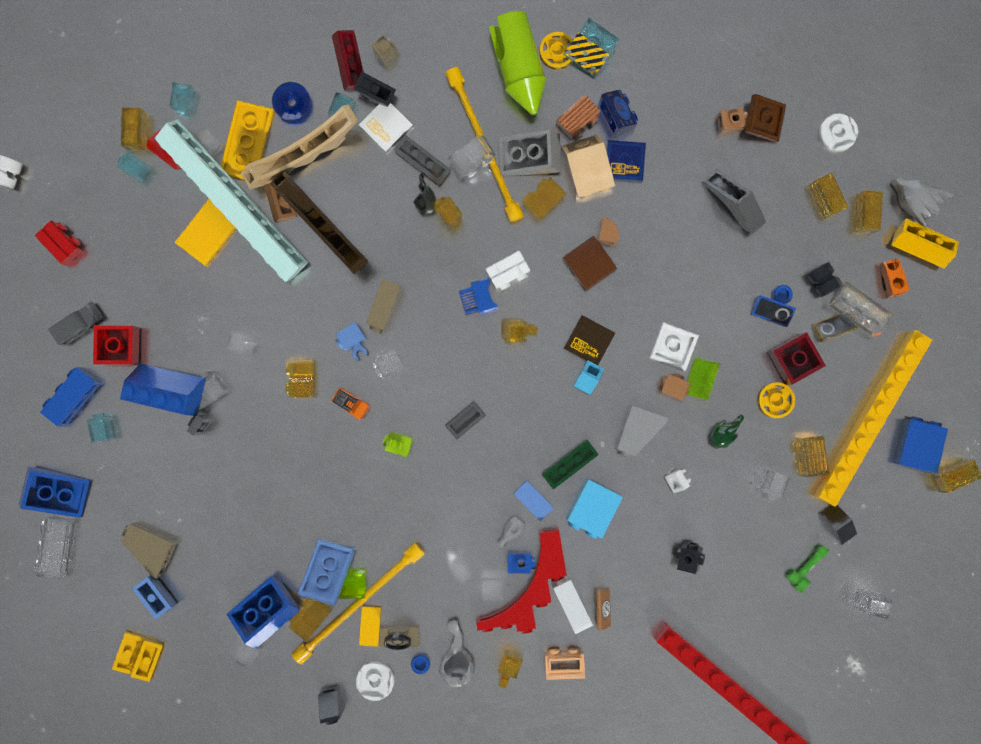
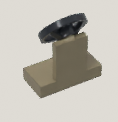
M419 626L380 627V648L403 650L409 647H419Z

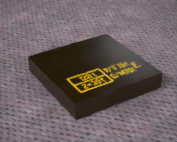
M581 315L563 349L585 361L589 360L599 365L615 332Z

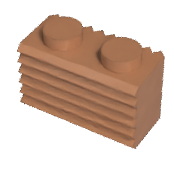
M585 94L556 120V124L571 140L574 137L578 139L585 132L584 128L588 124L592 126L599 120L600 109Z

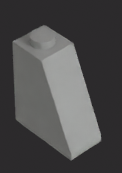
M630 406L615 449L620 450L619 454L628 458H630V455L636 456L668 422L669 418Z

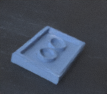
M318 540L298 595L336 606L355 550Z

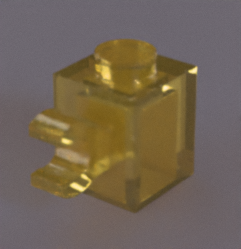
M502 318L501 337L507 342L526 341V334H537V326L527 324L521 318Z
M504 649L498 665V672L502 673L498 683L499 687L506 689L509 678H517L523 662L522 655Z

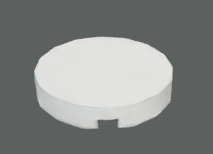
M843 113L830 115L822 122L819 129V138L823 146L835 152L845 151L850 148L858 136L856 122L853 118Z
M371 661L363 665L356 677L358 691L365 699L371 701H378L387 697L392 692L395 683L391 668L380 661Z

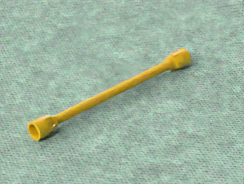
M459 67L451 68L445 72L450 86L454 87L458 92L466 109L465 111L470 118L469 120H471L472 127L475 129L476 136L502 191L501 193L506 200L505 204L507 207L504 209L510 223L520 220L524 217L519 203H515L514 199L511 198L503 176L500 174V169L464 90L463 83L465 80Z
M416 542L404 552L405 556L402 557V560L381 577L376 584L372 585L365 594L361 595L354 604L352 603L350 607L344 610L339 617L333 620L313 640L306 644L302 643L291 653L293 659L298 664H303L313 654L312 651L315 649V646L322 639L324 640L333 629L335 630L337 626L343 623L348 616L352 615L359 606L363 605L370 596L372 597L396 573L400 572L405 565H409L411 562L414 564L425 554L423 549Z

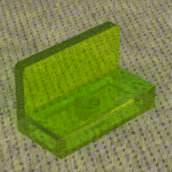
M694 358L687 382L691 383L687 395L708 400L720 364L714 361L709 362L700 358Z
M348 570L338 599L365 598L367 587L365 570Z

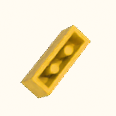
M906 218L895 231L891 245L941 268H945L956 256L959 241Z

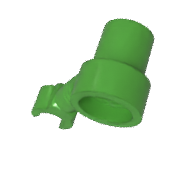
M821 545L798 572L794 569L787 576V579L795 585L794 588L800 593L811 583L805 575L819 560L828 554L829 550L825 546Z

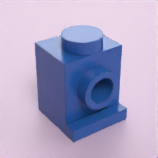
M508 552V574H531V569H535V558L531 557V552ZM521 560L524 561L525 566L519 567L518 562Z

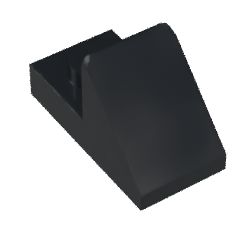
M364 72L360 73L353 88L354 91L369 98L368 101L385 107L389 106L396 91L395 88Z

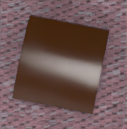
M594 235L562 257L586 291L617 269Z

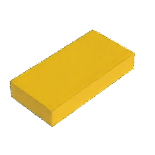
M362 606L359 645L379 646L381 607Z

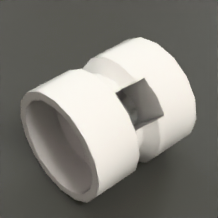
M0 155V185L14 189L17 182L15 176L20 174L23 164Z

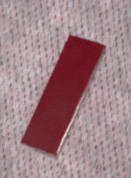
M337 30L332 35L343 89L349 90L354 88L360 73L363 72L354 30Z

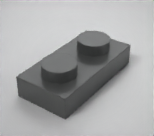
M208 415L193 416L188 423L189 428L187 432L192 436L202 435L213 419Z

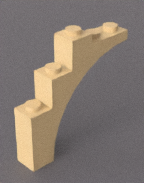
M349 104L343 105L326 122L300 140L272 155L249 163L241 172L249 189L271 183L283 171L289 175L294 168L312 163L320 153L337 148L346 139L345 135L358 122Z

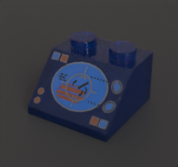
M621 90L602 94L598 103L615 138L634 129L638 121L636 113L631 111L628 106L630 102L627 95L622 94Z

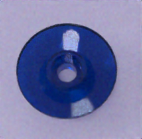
M286 82L274 91L272 106L281 118L297 120L307 113L310 107V96L301 84ZM291 100L296 101L295 105L290 106L289 102Z

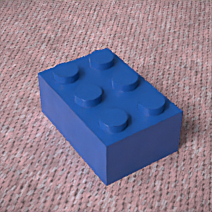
M270 576L226 615L244 644L257 648L297 614L300 609L283 583Z

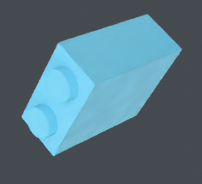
M586 479L566 520L570 522V527L578 531L582 528L587 531L586 535L594 539L597 536L602 539L623 497Z

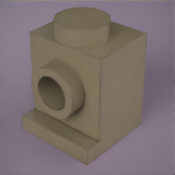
M384 36L371 44L373 52L384 66L400 55L392 40L386 39Z

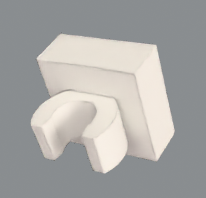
M680 469L665 476L673 493L690 487L688 483L691 482V479H686L683 475L686 472L685 469Z

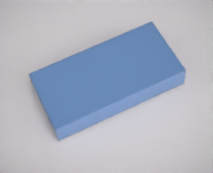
M528 481L513 493L539 521L554 509Z

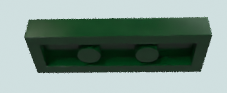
M586 439L542 473V476L554 490L599 454Z

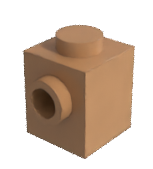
M674 373L673 376L668 374L667 378H663L660 388L662 389V394L684 402L691 383L685 381L684 376Z

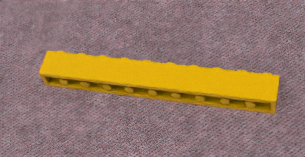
M917 330L907 332L813 496L828 505L837 506L931 344V338Z

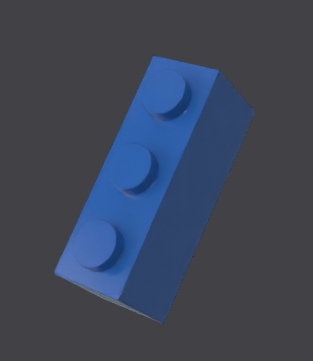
M82 367L71 369L67 374L68 378L66 381L59 384L54 391L56 393L53 397L48 398L42 405L43 409L40 413L57 427H65L100 384L97 378Z

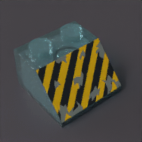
M588 17L563 55L592 76H595L620 39Z

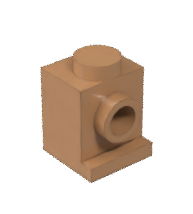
M743 108L721 110L717 115L720 133L743 130L746 127L747 112H743ZM732 116H737V121H734Z

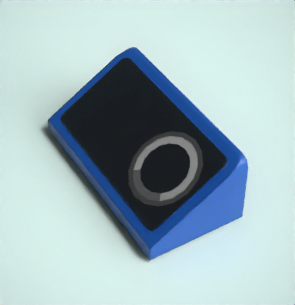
M760 295L757 296L751 314L788 327L796 308Z

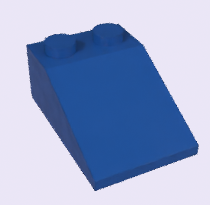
M28 466L19 501L20 509L81 518L90 480Z

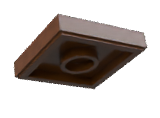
M753 94L745 132L772 142H779L786 104Z

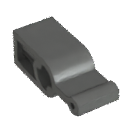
M91 301L80 310L69 314L48 328V331L58 345L65 346L86 332L90 326L103 319V316Z

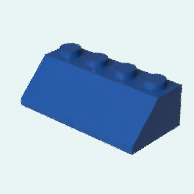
M139 364L124 380L120 400L183 415L197 416L206 378Z

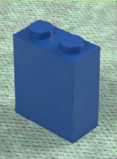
M912 416L911 419H904L893 463L938 474L948 428L941 427L942 423L930 421V424L924 423L923 419Z

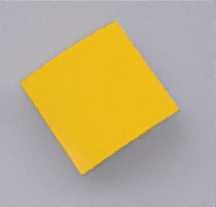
M125 631L112 665V670L127 673L132 678L150 682L163 644Z

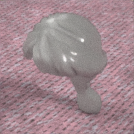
M452 620L448 622L447 629L453 633L454 638L451 642V648L441 662L439 674L446 684L458 687L467 684L471 680L475 672V664L472 661V657L463 648L464 639L458 621Z

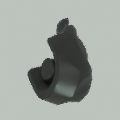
M423 173L419 175L420 183L418 187L421 189L422 194L419 193L413 203L421 214L432 213L436 209L437 200L432 189L424 182Z

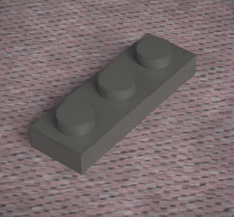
M407 135L402 138L394 149L397 154L439 186L451 171L449 167Z

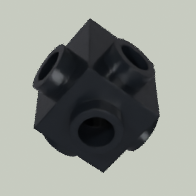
M687 542L681 548H678L676 553V559L679 560L677 570L696 574L699 571L700 565L703 566L705 554H702L703 547H699V544L694 542Z

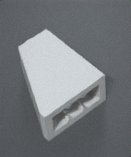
M563 577L561 580L555 581L553 589L575 634L593 626L570 577L567 579Z

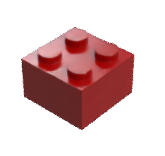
M94 325L93 364L139 365V327Z

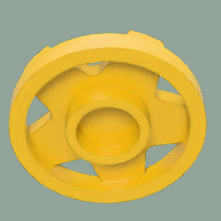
M552 32L545 36L540 45V56L544 63L553 68L567 66L572 59L564 53L568 48V41L570 44L573 41L572 38L563 32ZM554 36H561L558 40L552 38ZM544 44L548 47L545 51H543ZM564 58H569L566 62L563 63Z
M779 382L766 385L759 394L758 402L760 409L764 414L772 418L787 416L795 406V395L792 389L786 384ZM775 385L782 386L784 388L778 390ZM767 390L768 395L763 397L765 391ZM789 395L791 396V403L787 401ZM764 406L769 407V412L764 408ZM780 410L786 411L785 413L778 415Z

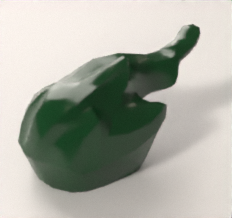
M740 415L734 422L726 424V420L721 421L710 436L713 446L718 449H724L731 445L738 436L735 433L744 416Z

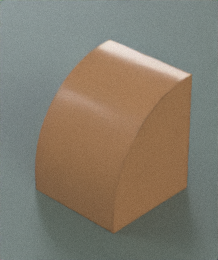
M603 217L601 219L598 242L617 245L619 240L618 229L610 219Z

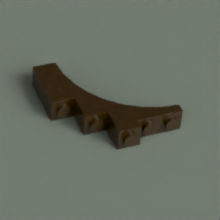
M285 171L280 173L270 185L353 274L363 269L368 262L364 255L344 236Z

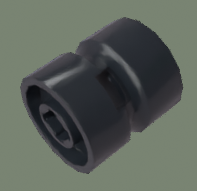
M830 262L821 265L807 274L812 284H818L816 289L820 297L833 292L843 285L839 277L832 275L835 270Z

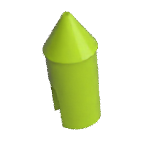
M525 11L508 12L497 16L499 27L489 26L506 87L505 92L531 115H535L538 112L547 78L544 76L527 13Z

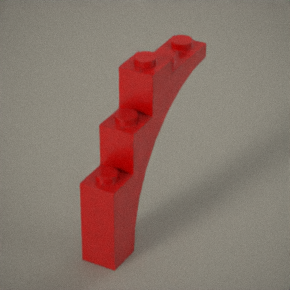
M558 528L539 531V559L528 586L505 609L491 616L476 619L477 631L482 630L483 633L491 632L496 627L509 629L514 624H516L517 632L521 631V634L533 632L532 629H536L533 605L541 608L551 603L548 579L559 581L567 576Z

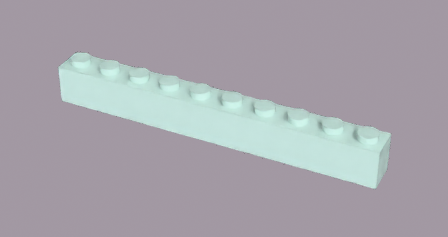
M178 119L166 123L155 137L161 148L166 150L174 162L197 184L199 189L212 201L213 205L238 229V232L259 252L265 262L277 272L280 278L285 282L294 278L308 263Z

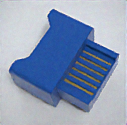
M489 277L471 282L470 288L459 291L466 314L479 311V314L482 315L498 310L497 304L492 301L489 293Z

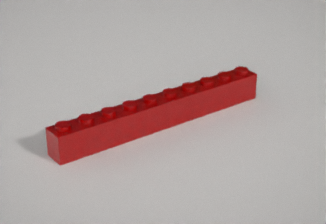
M665 623L655 635L654 639L658 644L778 744H810L668 624Z

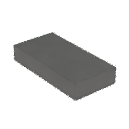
M473 401L445 424V427L457 440L486 415Z

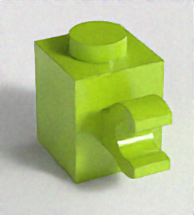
M390 432L389 435H385L383 446H386L384 451L408 457L413 438Z

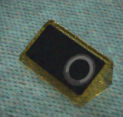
M849 311L813 324L819 342L858 329Z

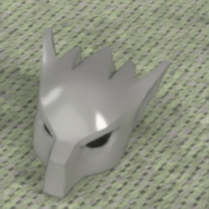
M899 176L891 183L898 193L901 209L908 215L913 216L923 226L927 225L923 217L927 218V216H932L931 214H939L940 209L937 203H943L941 197L953 196L950 192L933 187L922 180L906 181Z

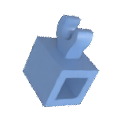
M356 322L336 333L338 339L335 341L340 349L344 348L346 351H349L353 348L352 356L355 360H359L357 356L359 350H362L365 355L368 354L367 350L361 345L367 338Z

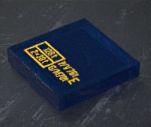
M607 141V156L614 180L643 182L646 143Z

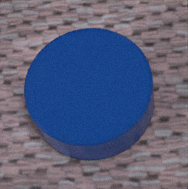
M780 285L773 290L772 297L773 300L786 304L791 301L793 292L787 285Z
M425 654L415 655L411 661L412 670L417 674L426 673L430 668L429 657Z

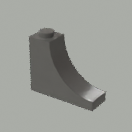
M718 169L703 180L704 185L718 196L732 212L740 227L750 234L755 233L766 223L752 191Z

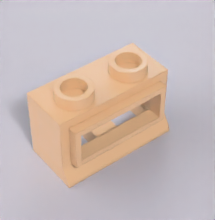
M570 648L568 652H560V649H550L549 652H545L546 680L585 678L583 651H580L578 648ZM579 660L580 669L551 670V661Z

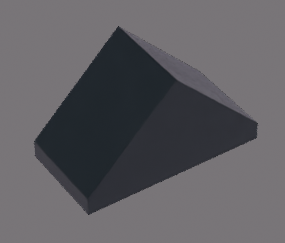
M829 505L819 513L841 545L857 535L852 519L838 505L836 507Z

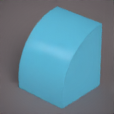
M587 360L574 387L591 395L604 372V368Z

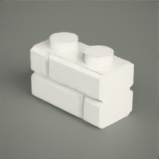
M517 251L485 268V271L494 288L503 291L511 287L510 283L517 279L520 282L526 279L530 269L520 251Z

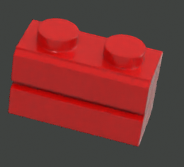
M51 220L43 229L35 234V237L60 264L66 266L83 251L79 247L81 243L74 236L70 237L66 233L68 229L61 222L57 223Z

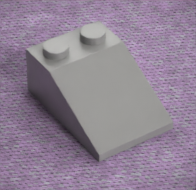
M549 129L499 138L501 176L540 175L561 172L560 134Z

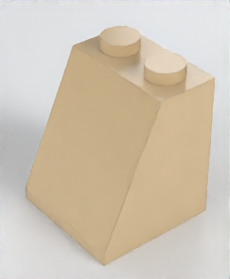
M598 135L561 146L578 198H588L593 195L592 193L598 191L607 192L611 190V187L615 186L606 148Z

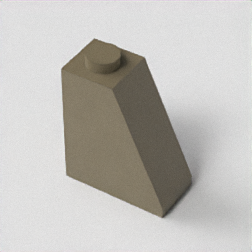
M382 279L366 322L370 325L369 329L378 333L381 330L386 332L403 292L400 285Z
M138 523L127 525L122 533L124 537L122 543L153 578L161 577L177 541Z

